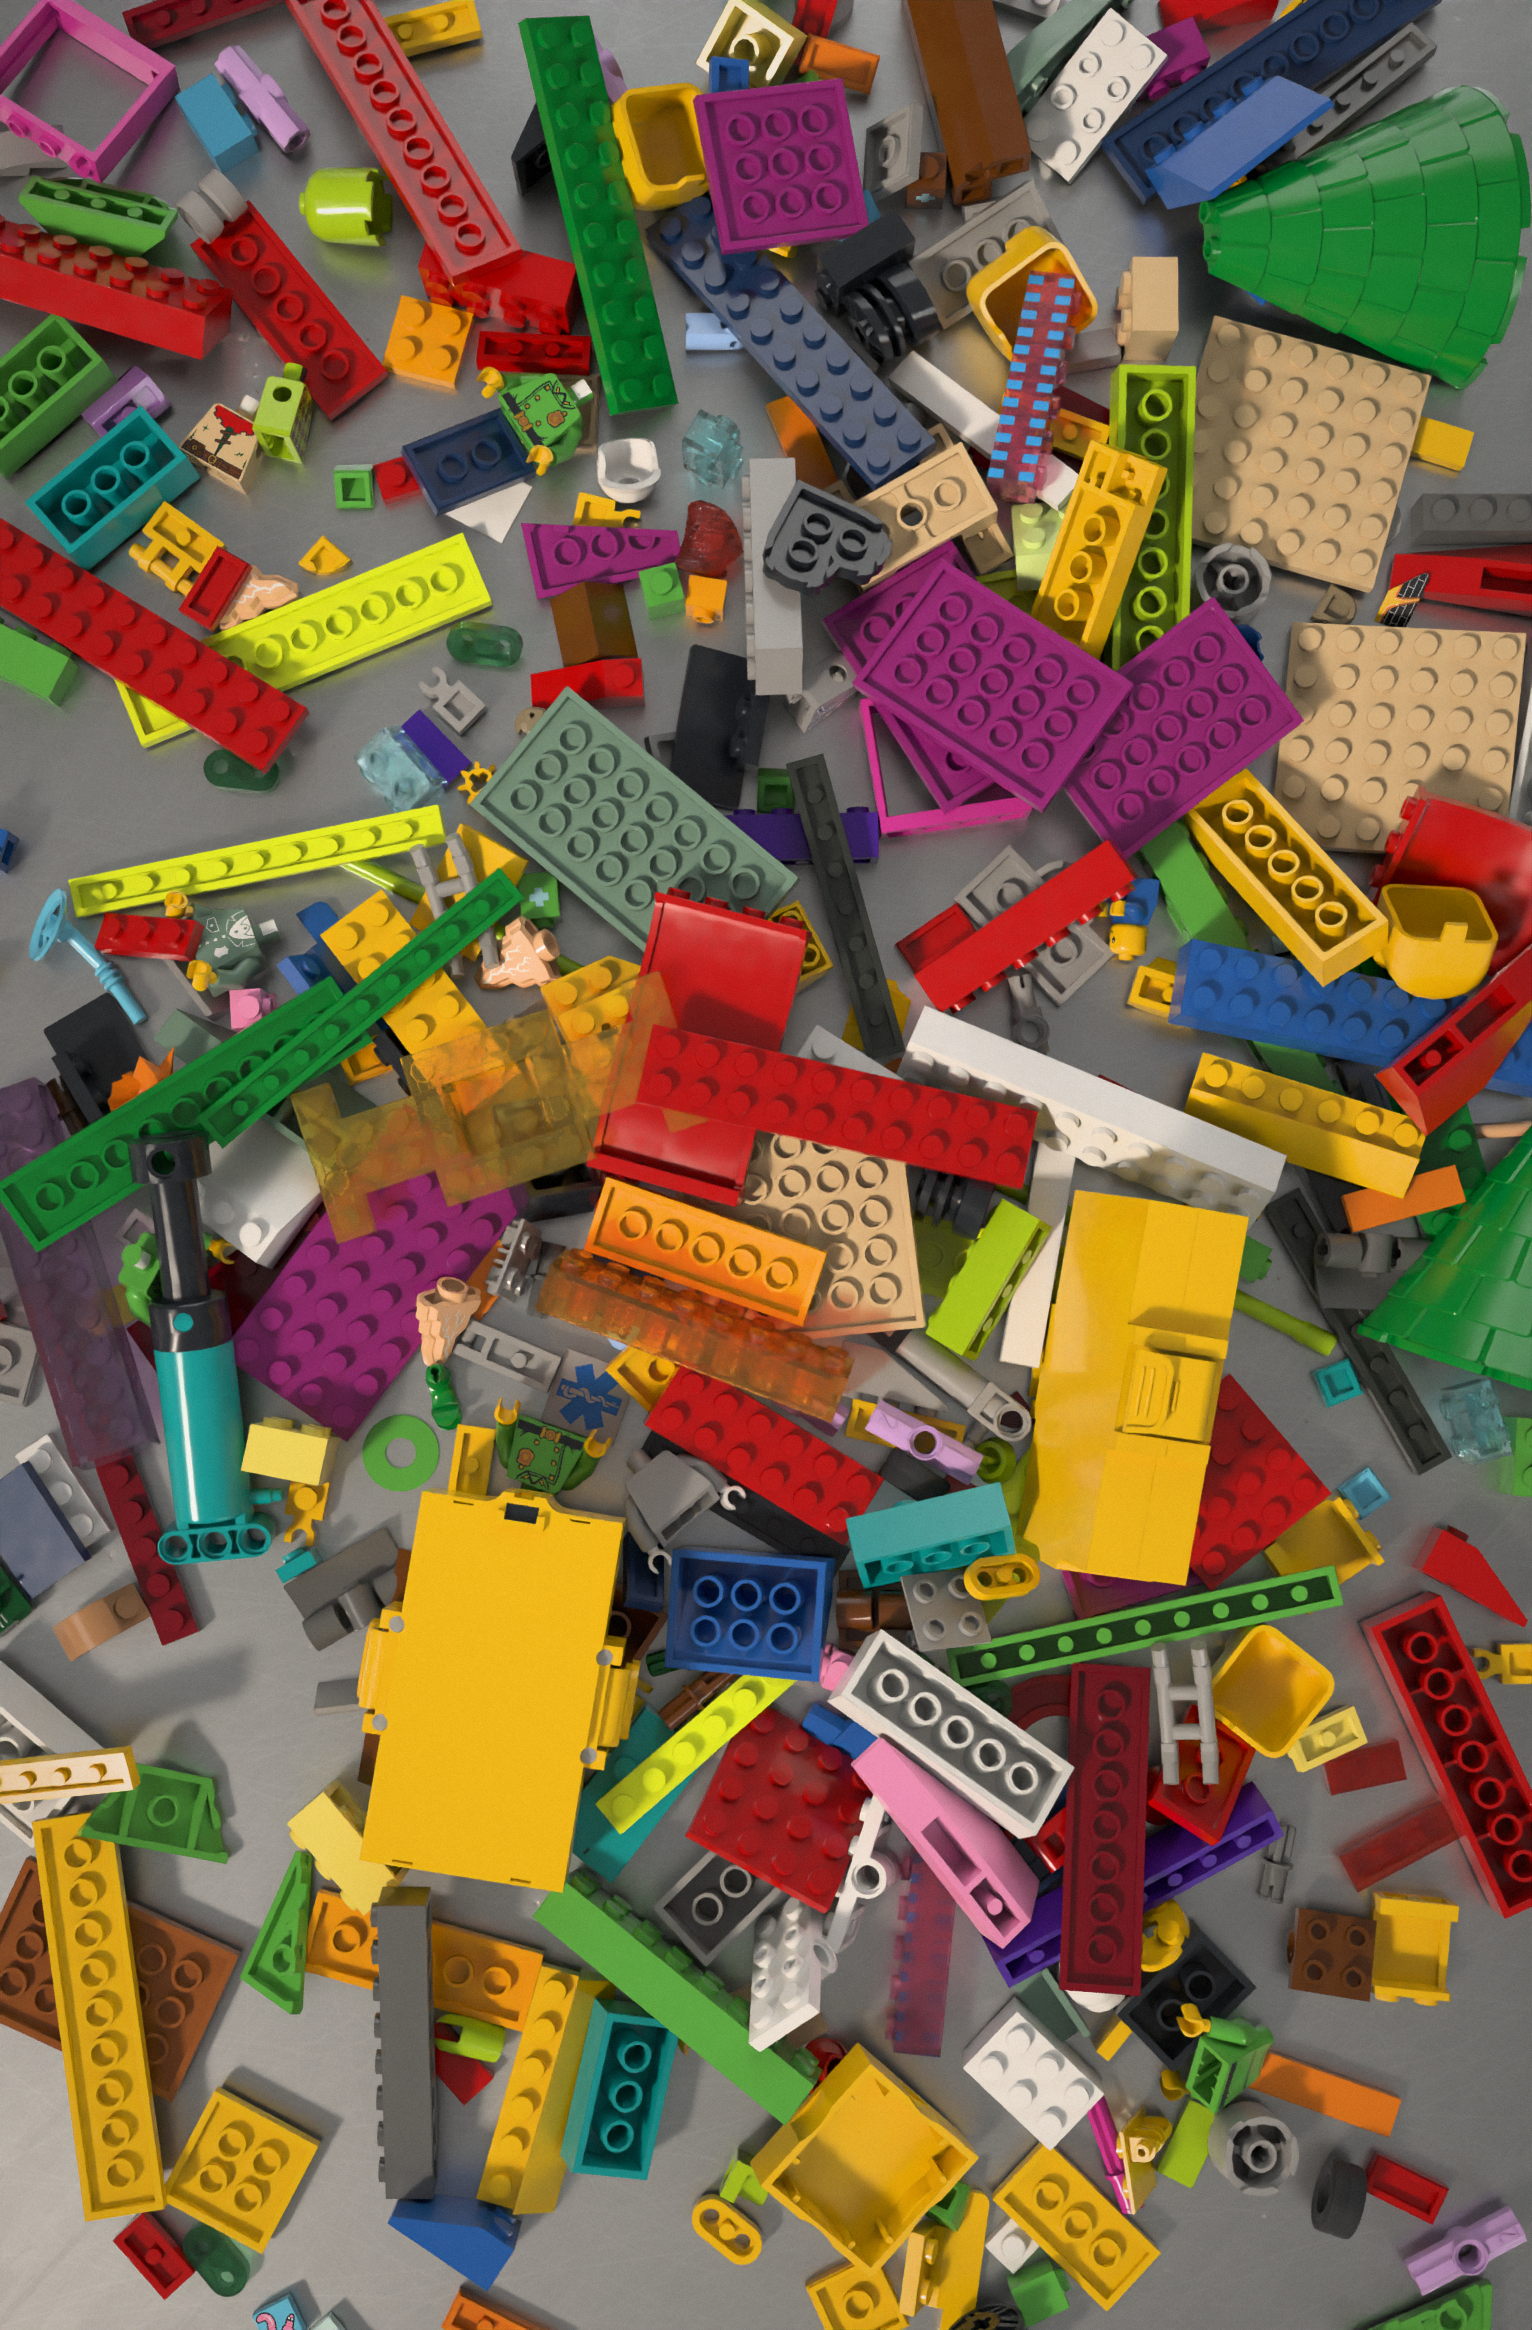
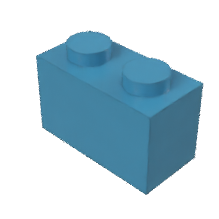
M213 73L174 96L183 116L222 174L259 152L254 139L259 133L247 113L240 116L235 108L239 102L227 83L221 86Z

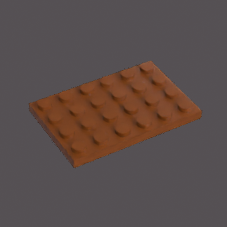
M30 1855L25 1859L0 1913V2023L62 2051L37 1858ZM127 1900L152 2092L163 2099L173 2102L242 1952Z

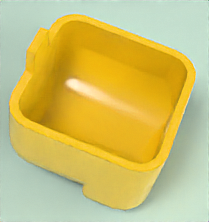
M684 82L632 88L625 91L610 106L611 120L634 209L647 212L670 209L689 202L695 197L703 196L710 190L693 105L695 96L703 93L697 86L691 83Z
M1039 226L1024 228L1005 243L1006 251L975 273L969 280L966 288L969 304L994 345L1010 362L1026 363L1025 369L1035 366L1046 358L1044 357L1045 348L1058 349L1094 321L1098 309L1096 299L1069 250L1046 229ZM1029 275L1045 276L1043 285L1029 284ZM1059 279H1075L1073 288L1058 287ZM1026 292L1041 294L1040 301H1024ZM1056 295L1071 297L1070 306L1054 304ZM1022 309L1037 311L1036 320L1021 318ZM1052 313L1068 314L1066 323L1052 322ZM1018 328H1034L1032 337L1017 336ZM1049 330L1064 332L1063 340L1047 339ZM1015 344L1030 346L1029 354L1013 353Z
M1389 884L1382 888L1377 909L1388 920V945L1373 955V958L1377 965L1388 970V973L1400 989L1416 997L1437 1000L1450 999L1468 993L1481 983L1489 970L1498 941V933L1480 897L1476 893L1459 887Z
M1265 1622L1236 1628L1225 1643V1651L1211 1667L1215 1717L1261 1754L1270 1758L1284 1756L1290 1751L1330 1699L1334 1691L1335 1682L1333 1676L1323 1665L1298 1645Z

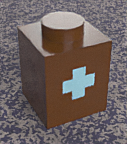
M920 152L919 179L906 186L905 208L942 209L946 190V153Z

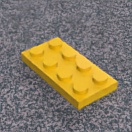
M1039 2142L991 2194L992 2200L1106 2311L1117 2302L1161 2254L1159 2248L1125 2214H1122L1120 2209L1056 2147L1050 2151Z

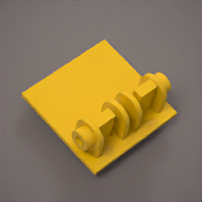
M1140 2106L1119 2132L1116 2141L1118 2156L1120 2159H1123L1125 2167L1123 2193L1125 2198L1130 2200L1132 2214H1136L1156 2187L1157 2182L1153 2158L1172 2134V2125L1169 2120L1162 2116H1146L1145 2106Z

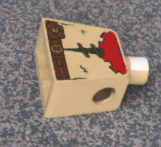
M248 395L244 396L236 411L221 403L214 404L178 446L191 464L245 495H248L264 456V451L252 430L260 402Z

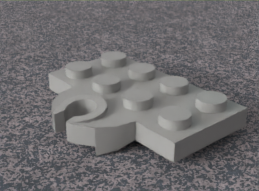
M1008 845L954 897V900L982 928L1073 863L1059 860L1050 862L1035 871ZM1077 920L1068 926L1071 932L1069 936L1050 948L1044 943L1036 949L1040 956L1021 968L1026 974H1032L1031 979L1058 1007L1115 954L1089 927L1092 920L1082 926Z

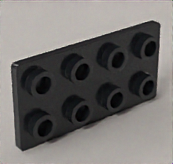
M697 644L690 647L669 771L708 803L730 809H735L739 806L744 772L758 767L770 695H756L755 680H748L747 658Z
M104 993L44 1029L45 1036L57 1054L51 1059L89 1124L111 1112L107 1099L111 1097L112 1083L123 1079L121 1075L135 1071L139 1056L150 1061L110 993Z

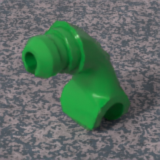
M439 1363L431 1364L426 1370L425 1381L428 1385L432 1401V1417L441 1430H453L457 1428L458 1424H461L462 1413L453 1387L451 1373L448 1368Z

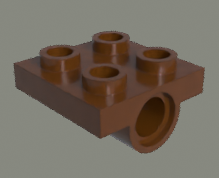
M839 1570V1590L836 1596V1623L839 1629V1649H860L867 1636L882 1629L910 1650H916L914 1646L909 1647L906 1642V1632L911 1631L913 1625L901 1581L864 1590L858 1570Z
M1296 1908L1294 1928H1291L1286 1946V1963L1288 1968H1290L1288 1989L1370 2002L1377 1921Z

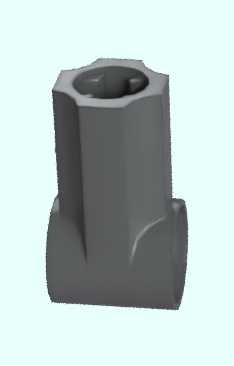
M1344 1059L1335 1063L1339 1083L1343 1091L1349 1094L1351 1099L1393 1111L1383 1084L1375 1076L1383 1067Z

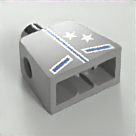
M840 651L835 652L803 672L802 694H786L782 705L805 734L854 698L857 690L853 688L852 682L857 676Z

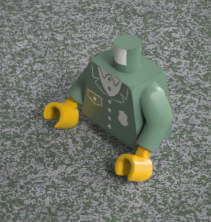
M170 891L166 896L164 904L167 906L165 912L167 918L182 919L185 916L187 920H196L205 926L195 955L197 960L189 963L186 974L187 978L193 979L192 986L194 989L204 991L208 987L212 996L216 997L230 989H244L257 974L266 970L268 965L262 948L282 940L274 919L253 926L245 909H215L196 903L188 906V898L179 891Z

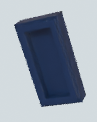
M627 1532L623 1538L622 1606L660 1613L664 1607V1555L654 1557L652 1564L656 1567L659 1574L654 1573L648 1564V1553L642 1552L631 1533ZM659 1542L657 1547L664 1550V1547Z

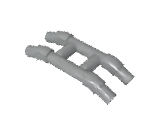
M459 833L450 834L445 838L457 873L460 875V877L439 883L437 870L432 859L429 858L424 844H417L409 849L417 866L416 870L422 885L425 887L434 919L447 910L445 897L462 892L466 894L478 884L472 858L468 849L465 848ZM490 926L478 936L486 969H494L500 966L497 939L493 926ZM461 951L447 962L450 979H460L465 976Z
M1196 1641L1190 1645L1195 1684H1172V1670L1166 1644L1156 1642L1151 1645L1161 1732L1163 1784L1166 1785L1179 1784L1178 1740L1201 1739L1203 1784H1219V1748L1213 1704L1212 1672L1206 1643L1202 1641ZM1173 1700H1197L1199 1723L1176 1724Z

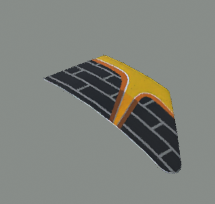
M1426 573L1421 574L1389 590L1374 621L1389 627H1406L1428 583L1429 575Z

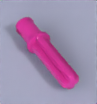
M1103 2095L1087 2112L1107 2169L1104 2174L1105 2178L1112 2183L1121 2213L1130 2214V2200L1126 2199L1123 2193L1124 2161L1119 2158L1117 2153L1116 2141L1118 2132Z

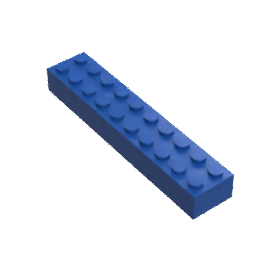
M1191 939L1179 949L1168 1023L1384 1068L1469 996L1459 995L1450 999L1437 1000L1416 997L1400 989L1395 981L1349 971L1322 987L1300 961ZM1532 1020L1484 1088L1532 1098Z

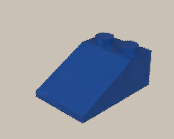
M434 2193L433 2199H397L387 2224L488 2292L515 2250L522 2222L517 2219V2215H513L514 2210L476 2198Z

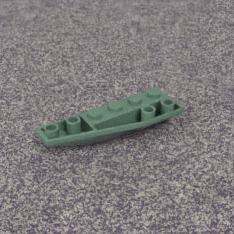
M1072 0L1039 24L1006 55L1022 117L1032 110L1110 8L1115 12L1122 6L1128 8L1134 0Z
M175 1008L153 1039L168 1051H171L174 1047V1055L188 1064L237 1032ZM327 1070L284 1097L260 1118L327 1167L339 1172L384 1110Z

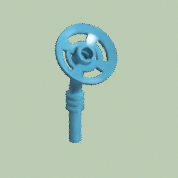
M60 888L54 890L43 906L33 930L29 947L30 959L39 961L51 950L57 941L64 943L67 940L96 969L94 972L95 976L101 977L99 981L101 984H105L104 989L113 993L133 1024L138 1025L145 1021L147 1015L124 984L125 977L119 975L121 973L119 968L114 969L116 966L114 961L109 962L72 926L71 921L66 920L67 898L65 890ZM60 904V909L55 913V915H53Z

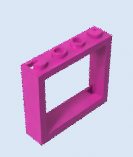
M39 0L0 46V121L5 123L18 137H27L38 144L40 149L52 158L58 157L68 163L79 176L84 178L90 177L99 184L103 183L180 89L174 64L73 0ZM57 28L149 85L94 152L86 149L2 95L4 90Z
M866 696V699H860L859 715L875 812H878L880 840L1029 817L1032 806L1014 794L1013 798L961 805L945 815L941 809L889 817L873 718L881 717L870 698Z

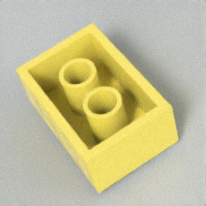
M336 1778L287 1823L291 1828L289 1835L299 1848L303 1850L307 1848L316 1858L314 1864L320 1874L327 1880L333 1879L342 1889L340 1896L345 1904L353 1911L358 1909L364 1916L371 1910L372 1902H378L382 1887L399 1886L410 1868L359 1860L367 1814Z

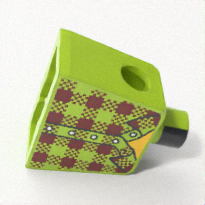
M286 363L282 378L276 376H269L267 378L252 428L266 456L297 463H303L314 403L305 384L308 371L301 365Z

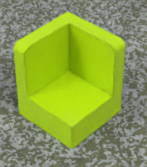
M737 2148L720 2182V2197L734 2203L739 2195L758 2206L764 2204L769 2193L760 2186L750 2164V2161L755 2156Z

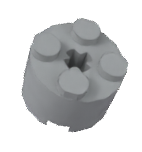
M1227 542L1214 547L1202 558L1190 581V603L1194 611L1214 596L1234 625L1246 624L1264 604L1270 591L1272 574L1266 559L1255 548L1251 547L1248 549L1241 545H1232L1233 543ZM1233 584L1236 589L1233 591L1226 588L1225 585L1231 586Z
M1249 2101L1230 2104L1214 2115L1207 2144L1209 2156L1217 2170L1246 2195L1264 2197L1279 2192L1280 2189L1277 2187L1286 2181L1290 2173L1293 2176L1296 2173L1300 2156L1297 2139L1287 2125L1265 2106Z

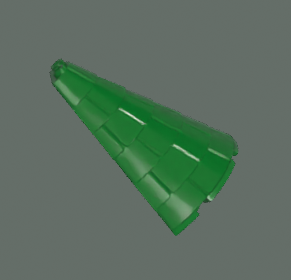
M1469 85L1444 88L1418 103L1411 104L1377 122L1369 123L1336 141L1324 144L1294 161H1287L1253 180H1246L1220 193L1214 199L1202 201L1199 207V220L1203 224L1205 239L1203 257L1207 261L1208 273L1292 314L1296 313L1335 334L1341 332L1420 373L1426 371L1453 385L1457 390H1464L1475 381L1488 365L1486 358L1483 357L1490 344H1500L1506 333L1518 301L1527 257L1519 254L1521 229L1529 228L1531 224L1529 173L1520 135L1509 133L1506 126L1510 113L1498 98L1483 88Z
M1531 1125L1520 1141L1485 1177L1486 1180L1454 1213L1453 1220L1388 1290V1296L1362 1324H1359L1356 1333L1433 1360L1532 1391Z

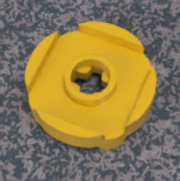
M1172 1898L1143 1914L1141 1962L1143 1971H1158L1171 1965L1183 1952L1180 1946L1184 1942L1185 1935L1189 1938L1190 1925L1188 1918L1179 1904ZM1157 1925L1153 1929L1154 1935L1147 1938L1143 1934L1144 1930L1149 1926Z

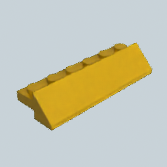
M1090 440L1030 616L1099 660L1168 468L1148 460L1146 456L1096 440Z
M1204 1052L1202 1053L1183 1113L1287 1155L1285 1160L1287 1163L1401 1199L1404 1198L1419 1163V1156L1426 1137L1409 1116Z
M542 1962L476 2199L514 2209L513 2215L554 2212L567 2164L560 2156L594 1998L613 2000L616 1986L602 1974L584 1969L577 1972Z

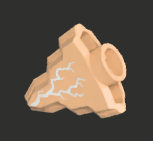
M251 565L253 569L219 623L221 632L262 615L266 609L280 608L299 598L298 583L281 575H263L255 565Z
M521 915L505 927L506 935L497 941L500 966L494 969H486L483 961L473 977L480 989H501L512 983L522 988L535 984L541 987L561 978L560 968L556 961V958L560 956L559 944L549 930L543 929L538 931L529 919Z
M442 1277L437 1281L435 1289L426 1290L418 1294L416 1318L420 1322L418 1331L422 1334L421 1352L423 1361L427 1366L434 1363H445L452 1352L456 1337L466 1329L471 1315L479 1308L481 1302V1291L479 1288L468 1286L457 1278Z

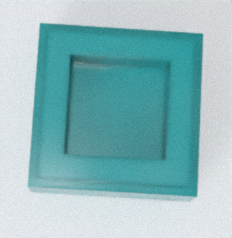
M1349 1358L1341 1359L1311 1372L1326 1408L1364 1394Z

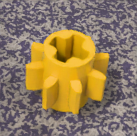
M475 761V769L469 773L464 770L461 771L466 784L460 785L457 788L460 794L470 793L467 799L468 807L472 808L469 804L481 791L480 789L477 792L474 784L476 782L481 784L485 781L488 782L497 771L494 764L489 766L488 769L481 768L478 761Z

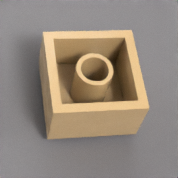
M1132 257L1128 271H1122L1121 287L1116 288L1115 309L1122 310L1121 323H1117L1115 334L1117 344H1119V347H1122V360H1167L1179 331L1178 257Z

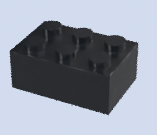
M1193 1919L1189 1922V1938L1185 1935L1184 1942L1180 1946L1183 1952L1179 1958L1171 1965L1158 1971L1148 1972L1141 1970L1140 1996L1126 1995L1122 2002L1113 2008L1117 2016L1172 2072L1195 2051L1200 2037L1206 2034L1204 2031L1196 2037H1187L1183 2034L1176 2019L1177 2017L1184 2018L1181 2010L1182 2005L1188 2003L1196 2005L1202 2019L1208 2020L1210 2016L1226 2019L1257 1988L1241 1968Z

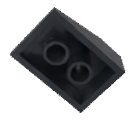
M537 102L511 155L517 190L522 197L553 173Z
M566 1093L493 1105L492 1110L509 1193L519 1220L521 1221L522 1218L532 1223L593 1212L602 1184L596 1169L586 1166L589 1151Z

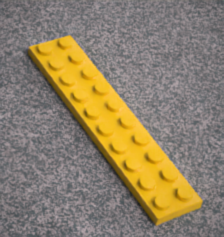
M94 1810L40 1818L32 1822L85 2222L162 2210L168 2204L119 1844L77 1836L79 1828Z

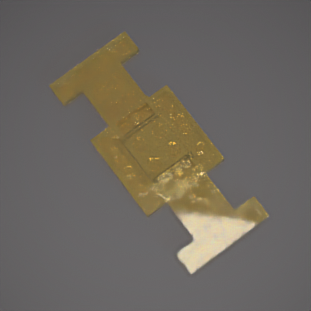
M656 971L621 983L633 1018L631 1022L561 1045L549 1009H544L401 1057L400 1062L411 1096L341 1119L330 1083H324L290 1095L337 1244L377 1232L366 1194L434 1171L437 1173L447 1207H453L597 1159L598 1157L586 1122H589L588 1120L638 1104L635 1101L652 1025L657 1024L679 1029L661 972ZM525 1059V1061H523V1062H520V1063H517V1064H514V1065H511V1066H508V1067H505V1068H502V1069H499V1070H496V1071H493V1072H490V1073H487V1074H484V1075H481V1076H478V1077H475V1078H472V1079H469V1080H466V1081H463V1082H460V1083H457V1084H452V1083H455V1082H458V1081H461V1080H464V1079H467V1078H470V1077H473V1076H476V1075H479V1074H482V1073H485V1072H488V1071H491V1070H494V1069H497V1068H500V1067H503V1066H506V1065H509V1064H512V1063H515V1062H517V1061H520V1060ZM662 1109L671 1134L709 1122L705 1118Z

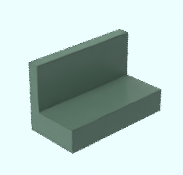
M1045 1967L1038 1973L1014 1985V1988L1031 2013L1062 2042L1078 2031L1081 2032L1084 2038L1091 2035L1085 2020L1072 2001L1065 1995L1063 1990H1059V1983L1049 1967Z

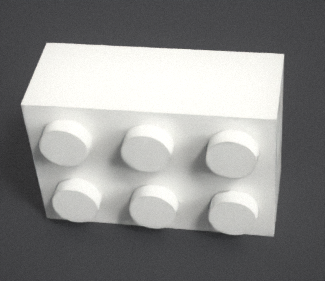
M1016 1996L962 2051L963 2069L1050 2151L1105 2094L1102 2077L1033 2015L1029 2008Z

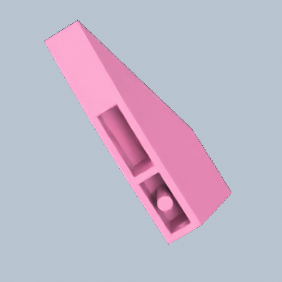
M879 1737L851 1763V1766L978 1931L1003 1949L1031 1921L1040 1883L1039 1879L997 1824Z

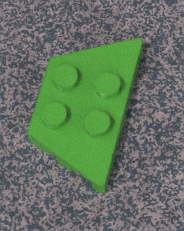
M136 1763L141 1783L134 1790L109 1792L79 1828L77 1836L223 1864H227L228 1860L227 1851L223 1850L219 1830L221 1828L219 1812L214 1806L215 1792L212 1778Z

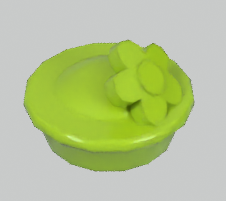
M993 1437L983 1441L975 1451L984 1455L976 1472L982 1481L988 1484L997 1482L1002 1484L1008 1481L1016 1468V1453L1013 1446L1000 1437Z

